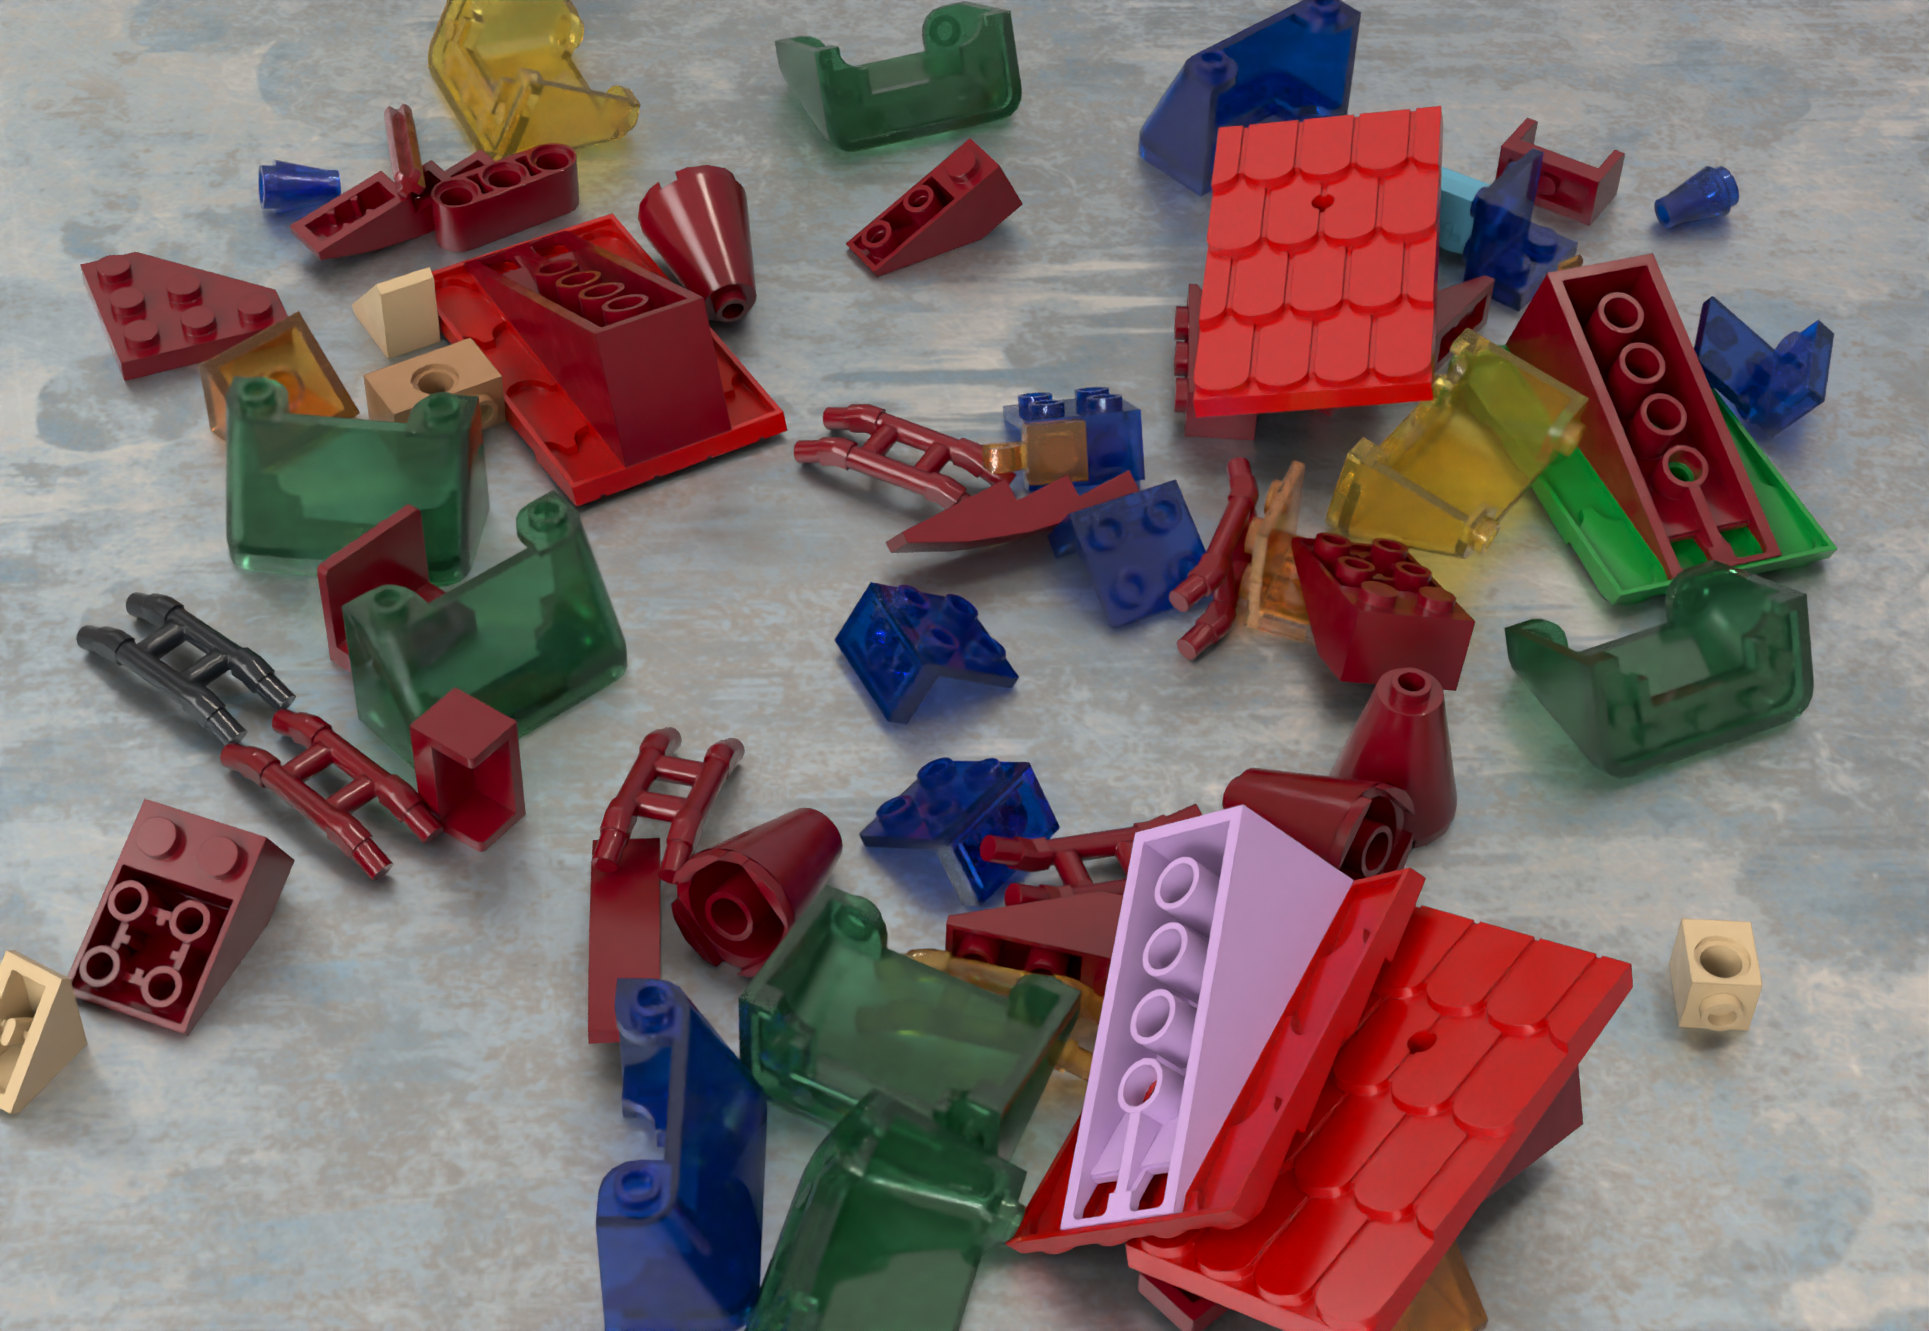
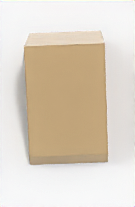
M430 267L378 283L352 304L355 316L388 359L441 342L434 277Z
M6 950L0 964V1109L10 1114L20 1113L87 1045V1040L71 979L15 950Z

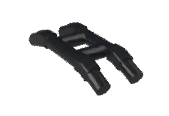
M135 592L127 598L126 610L129 615L145 619L148 623L160 626L159 629L138 643L135 642V638L126 632L108 626L100 628L85 625L77 633L76 640L80 648L95 652L98 656L107 658L119 666L123 665L182 705V710L190 714L204 729L208 728L224 746L230 743L239 744L246 736L247 730L226 710V705L219 697L206 687L221 675L231 670V674L242 681L252 693H257L275 712L287 709L296 698V695L275 675V670L260 655L248 647L242 648L185 610L183 604L167 595L159 593L149 595ZM185 641L206 654L182 672H178L160 660Z

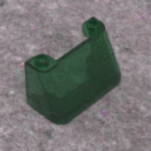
M968 1L940 6L933 9L926 16L922 25L923 52L857 66L849 65L841 58L838 46H825L820 40L812 36L799 35L775 40L778 64L785 81L823 138L830 146L845 152H859L1003 120L1011 116L1018 109L1022 98V86L1010 10Z
M234 376L226 396V540L229 556L234 564L242 569L318 577V565L330 555L375 527L380 521L387 519L407 504H411L421 511L429 582L437 587L449 586L467 577L472 569L490 510L479 396L455 395L447 392L430 394L415 404L410 412L407 423L289 413V393L285 386L265 377Z
M552 490L528 503L517 514V537L527 547L526 549L433 601L427 603L417 593L406 587L382 585L342 606L358 719L412 768L415 769L409 725L454 687L517 721L518 738L520 739L616 682L624 675L628 667L626 639L582 519L576 508L556 491Z
M1713 559L1683 570L1671 581L1666 592L1665 601L1667 623L1577 652L1568 647L1565 632L1558 624L1543 618L1530 619L1505 627L1508 659L1514 672L1595 768L1619 779L1630 778L1791 722L1801 716L1809 706L1814 689L1807 594Z
M825 884L738 997L739 1060L742 1079L755 1095L774 1107L961 1191L971 1194L989 1193L995 1188L1006 1171L1078 1020L1082 991L1065 985L1055 977L1031 974L1024 975L1018 979L1012 987L1008 999L888 949L886 924L877 906L867 898L852 895Z
M873 1087L823 1139L806 1165L744 1331H958L981 1257L996 1242L1003 1245L1009 1242L1023 1220L1025 1205L1019 1202L1027 1171Z

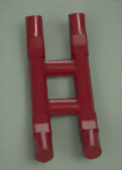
M871 404L827 407L823 412V424L827 430H849L852 433L870 434V438L862 447L857 446L856 442L842 437L798 440L794 445V458L798 463H820L821 466H837L847 471L852 469L923 495L926 500L937 503L945 510L971 497L966 492L967 488L953 478L940 473L949 461L953 462V465L965 469L976 478H982L991 486L1004 479L1007 480L1010 486L1017 474L993 458L994 454L977 442L966 438L957 439L888 414L885 409ZM896 442L925 452L914 467L885 456Z
M1243 457L1233 458L1227 464L1226 469L1230 485V493L1227 497L1228 503L1206 553L1201 556L1199 563L1188 572V577L1169 593L1171 604L1180 612H1187L1202 597L1213 595V601L1208 604L1205 613L1177 641L1179 652L1189 660L1195 659L1210 644H1216L1230 631L1236 619V608L1255 563L1259 562L1265 550L1264 530L1262 525L1259 524L1256 511L1259 501L1258 484L1256 478L1252 475L1250 462Z
M281 709L274 714L272 718L273 730L280 735L292 738L295 743L308 748L283 766L280 760L270 752L255 746L245 747L236 743H230L221 751L220 760L224 767L241 773L242 777L253 780L262 788L267 787L327 834V838L336 844L349 859L352 858L372 881L383 877L392 868L393 862L372 840L373 836L363 824L351 815L375 797H378L379 803L389 809L400 823L404 822L424 845L432 842L444 830L442 823L424 805V799L408 782L397 774H390L332 730V726L317 715L307 712L297 713L287 709ZM334 764L354 780L325 799L305 782Z
M665 727L647 734L639 747V754L616 798L611 800L605 811L600 826V836L591 861L593 867L606 873L617 871L625 845H628L632 830L637 822V817L671 822L666 839L667 846L658 876L664 882L672 884L675 873L695 854L699 839L703 833V825L725 780L730 777L732 770L737 767V763L744 756L745 748L742 742L736 738L720 740L708 748L704 756V762L672 757L673 753L682 743L681 735L675 728ZM655 780L692 787L687 798L649 792Z
M1193 804L1168 816L1162 814L1149 821L1134 823L1132 827L1047 840L1045 837L1033 839L1014 837L1011 839L989 834L981 842L980 856L983 861L1007 865L1009 869L1023 872L1049 870L1050 866H1054L1064 884L1062 886L1040 884L1037 887L1011 883L1004 895L1006 906L1097 891L1124 895L1126 879L1093 883L1082 861L1115 856L1127 877L1136 832L1201 816L1202 813L1197 804Z

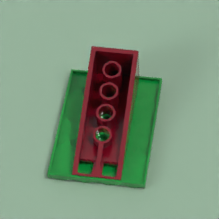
M1653 253L1547 273L1506 344L1454 354L1448 363L1483 424L1490 425L1516 471L1528 480L1565 544L1572 545L1599 592L1606 600L1611 601L1612 605L1639 603L1647 600L1649 597L1675 591H1694L1704 585L1726 580H1746L1756 576L1758 573L1782 568H1801L1814 561L1830 558L1838 549L1706 378Z

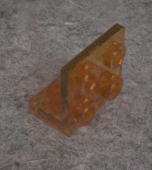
M1293 460L1283 481L1278 479L1272 481L1265 501L1264 518L1255 516L1249 527L1244 550L1245 553L1252 554L1253 559L1252 563L1247 565L1243 574L1239 598L1247 600L1244 626L1315 646L1290 546L1292 536L1302 537L1296 535L1306 466L1305 463Z

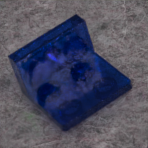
M1532 148L1517 162L1509 163L1496 181L1489 187H1482L1477 192L1470 207V216L1474 218L1472 232L1462 254V260L1466 262L1463 282L1484 275L1495 279L1491 299L1518 312L1532 300L1547 273L1565 270L1575 260L1578 242L1557 234L1553 229L1531 222L1544 152Z
M1711 296L1702 304L1694 350L1710 388H1715L1734 404L1744 420L1751 424H1757L1773 438L1825 401L1834 333L1818 319L1800 333L1798 331L1789 333L1774 349L1718 299Z
M1109 387L1079 388L1075 390V398L1053 400V395L1049 392L1026 393L1018 395V404L1003 406V417L1020 429L1024 488L1028 492H1034L1067 474L1074 487L1101 485L1128 470L1134 481L1145 480L1141 409L1122 399L1120 394H1110Z
M1176 479L1069 513L1047 536L1056 559L1077 552L1079 559L1083 560L1108 624L1113 629L1176 609L1169 600V593L1188 577V572L1199 563L1201 556L1206 553ZM1211 594L1208 597L1204 596L1200 600L1212 597L1213 595Z
M870 582L834 639L888 722L907 725L939 676L1005 688H1013L1019 679L1018 674L1006 659L1004 647L989 635L977 618V609L968 600L955 594H948L945 597L921 592L909 585L894 587Z
M943 757L924 765L917 772V779L902 794L883 803L876 811L877 817L859 833V836L865 847L935 850L962 905L982 906L1017 871L1009 869L1007 865L983 861L980 856V845L983 838L990 834L1011 839L1014 837L1029 839L1045 837L1047 840L1060 829V826L1029 762H1003L996 758H988L981 761H953L951 758Z

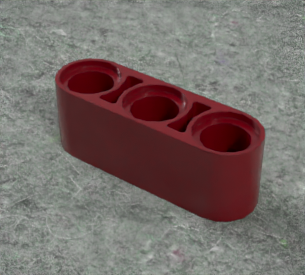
M560 143L538 145L436 184L431 191L435 238L438 245L452 252L473 250L575 210L579 205L580 198L577 154L574 149Z

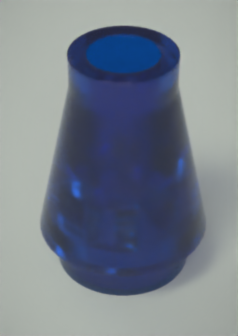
M273 159L272 165H260L258 169V194L261 209H274L275 214L328 203L341 195L339 171L325 170Z
M1705 166L1670 193L1656 199L1654 203L1655 214L1660 224L1666 229L1680 224L1726 216L1729 214L1731 207L1736 206L1739 202V189L1728 169L1723 166L1716 168Z

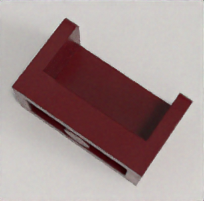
M1526 118L1501 146L1494 186L1513 193L1514 198L1591 226L1617 195L1625 153L1614 150L1600 167L1596 168L1534 145L1538 121Z
M454 687L409 725L418 794L424 799V805L444 826L443 832L478 852L486 851L526 815L517 721Z

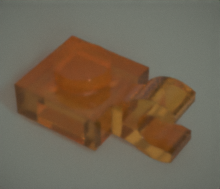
M1081 418L1022 423L1023 441L982 444L983 468L988 469L990 474L1008 473L1025 469V482L1029 486L1050 484L1067 474L1071 482L1089 481L1086 421Z

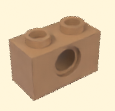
M471 338L363 375L369 421L399 460L506 422L502 376Z

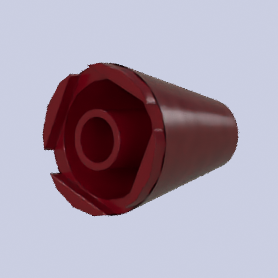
M711 165L686 167L675 172L678 180L664 188H661L660 183L657 182L648 190L639 205L638 221L645 238L683 288L704 297L708 319L717 322H735L748 313L754 306L757 298L747 195L741 183L736 181L733 173L726 168Z
M1397 668L1386 672L1378 680L1329 776L1386 782L1406 790L1414 804V814L1404 811L1403 830L1414 834L1413 841L1415 840L1413 848L1427 846L1446 833L1455 817L1457 791L1443 688L1435 677L1417 668Z
M1249 768L1240 776L1230 781L1223 795V810L1245 805L1353 880L1404 869L1412 847L1414 834L1403 830L1404 811L1414 814V804L1406 790L1395 787L1390 783Z
M798 808L691 856L675 873L672 885L677 882L678 897L671 903L673 918L685 941L703 960L715 967L724 961L732 966L741 968L736 975L750 978L770 973L791 953L842 854V838L837 827L826 815L818 810Z

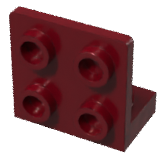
M407 504L387 519L380 521L375 527L330 555L317 567L330 660L382 695L475 629L473 610L429 582L421 511L411 504Z

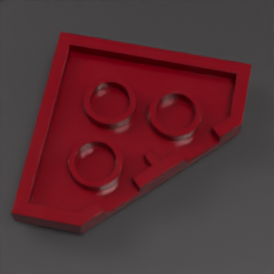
M139 252L109 255L98 261L80 264L85 287L124 381L294 340L291 321L275 289Z

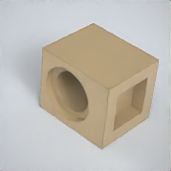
M1682 918L1669 961L1679 1027L1706 1028L1715 1031H1748L1763 986L1751 922Z

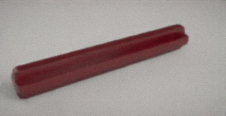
M402 104L399 109L388 106L384 112V121L396 193L404 198L411 192L420 196L424 192L426 185L412 109L406 104Z

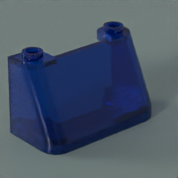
M1302 0L1192 55L1185 61L1142 124L1138 140L1139 155L1145 161L1201 197L1212 191L1211 183L1218 129L1220 127L1243 125L1244 128H1247L1249 125L1257 124L1272 115H1276L1284 121L1299 120V122L1300 116L1305 114L1323 117L1347 115L1361 12L1340 0Z
M617 978L615 1018L620 1036L623 1076V1118H637L638 1113L647 1117L655 1128L657 1147H665L664 1160L624 1162L612 1168L602 1179L598 1191L596 1235L605 1331H736L753 1319L757 1314L760 1303L768 1121L765 1090L679 986L667 980L654 978Z

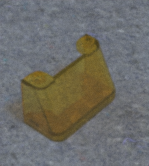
M447 0L430 42L428 68L432 78L476 151L481 149L494 161L546 143H560L577 150L622 139L627 135L628 131L635 127L639 116L641 104L628 87L615 85L609 88L606 93L591 90L572 61L573 51L579 47L584 36V24L571 0Z
M1466 328L1452 343L1450 352L1454 353L1446 375H1439L1438 373L1434 375V401H1421L1380 446L1363 437L1348 452L1326 514L1325 524L1343 536L1372 542L1375 538H1387L1401 542L1409 549L1460 559L1468 558L1473 551L1483 555L1497 536L1501 527L1499 522L1560 452L1569 456L1577 447L1587 427L1579 421L1589 398L1471 329Z

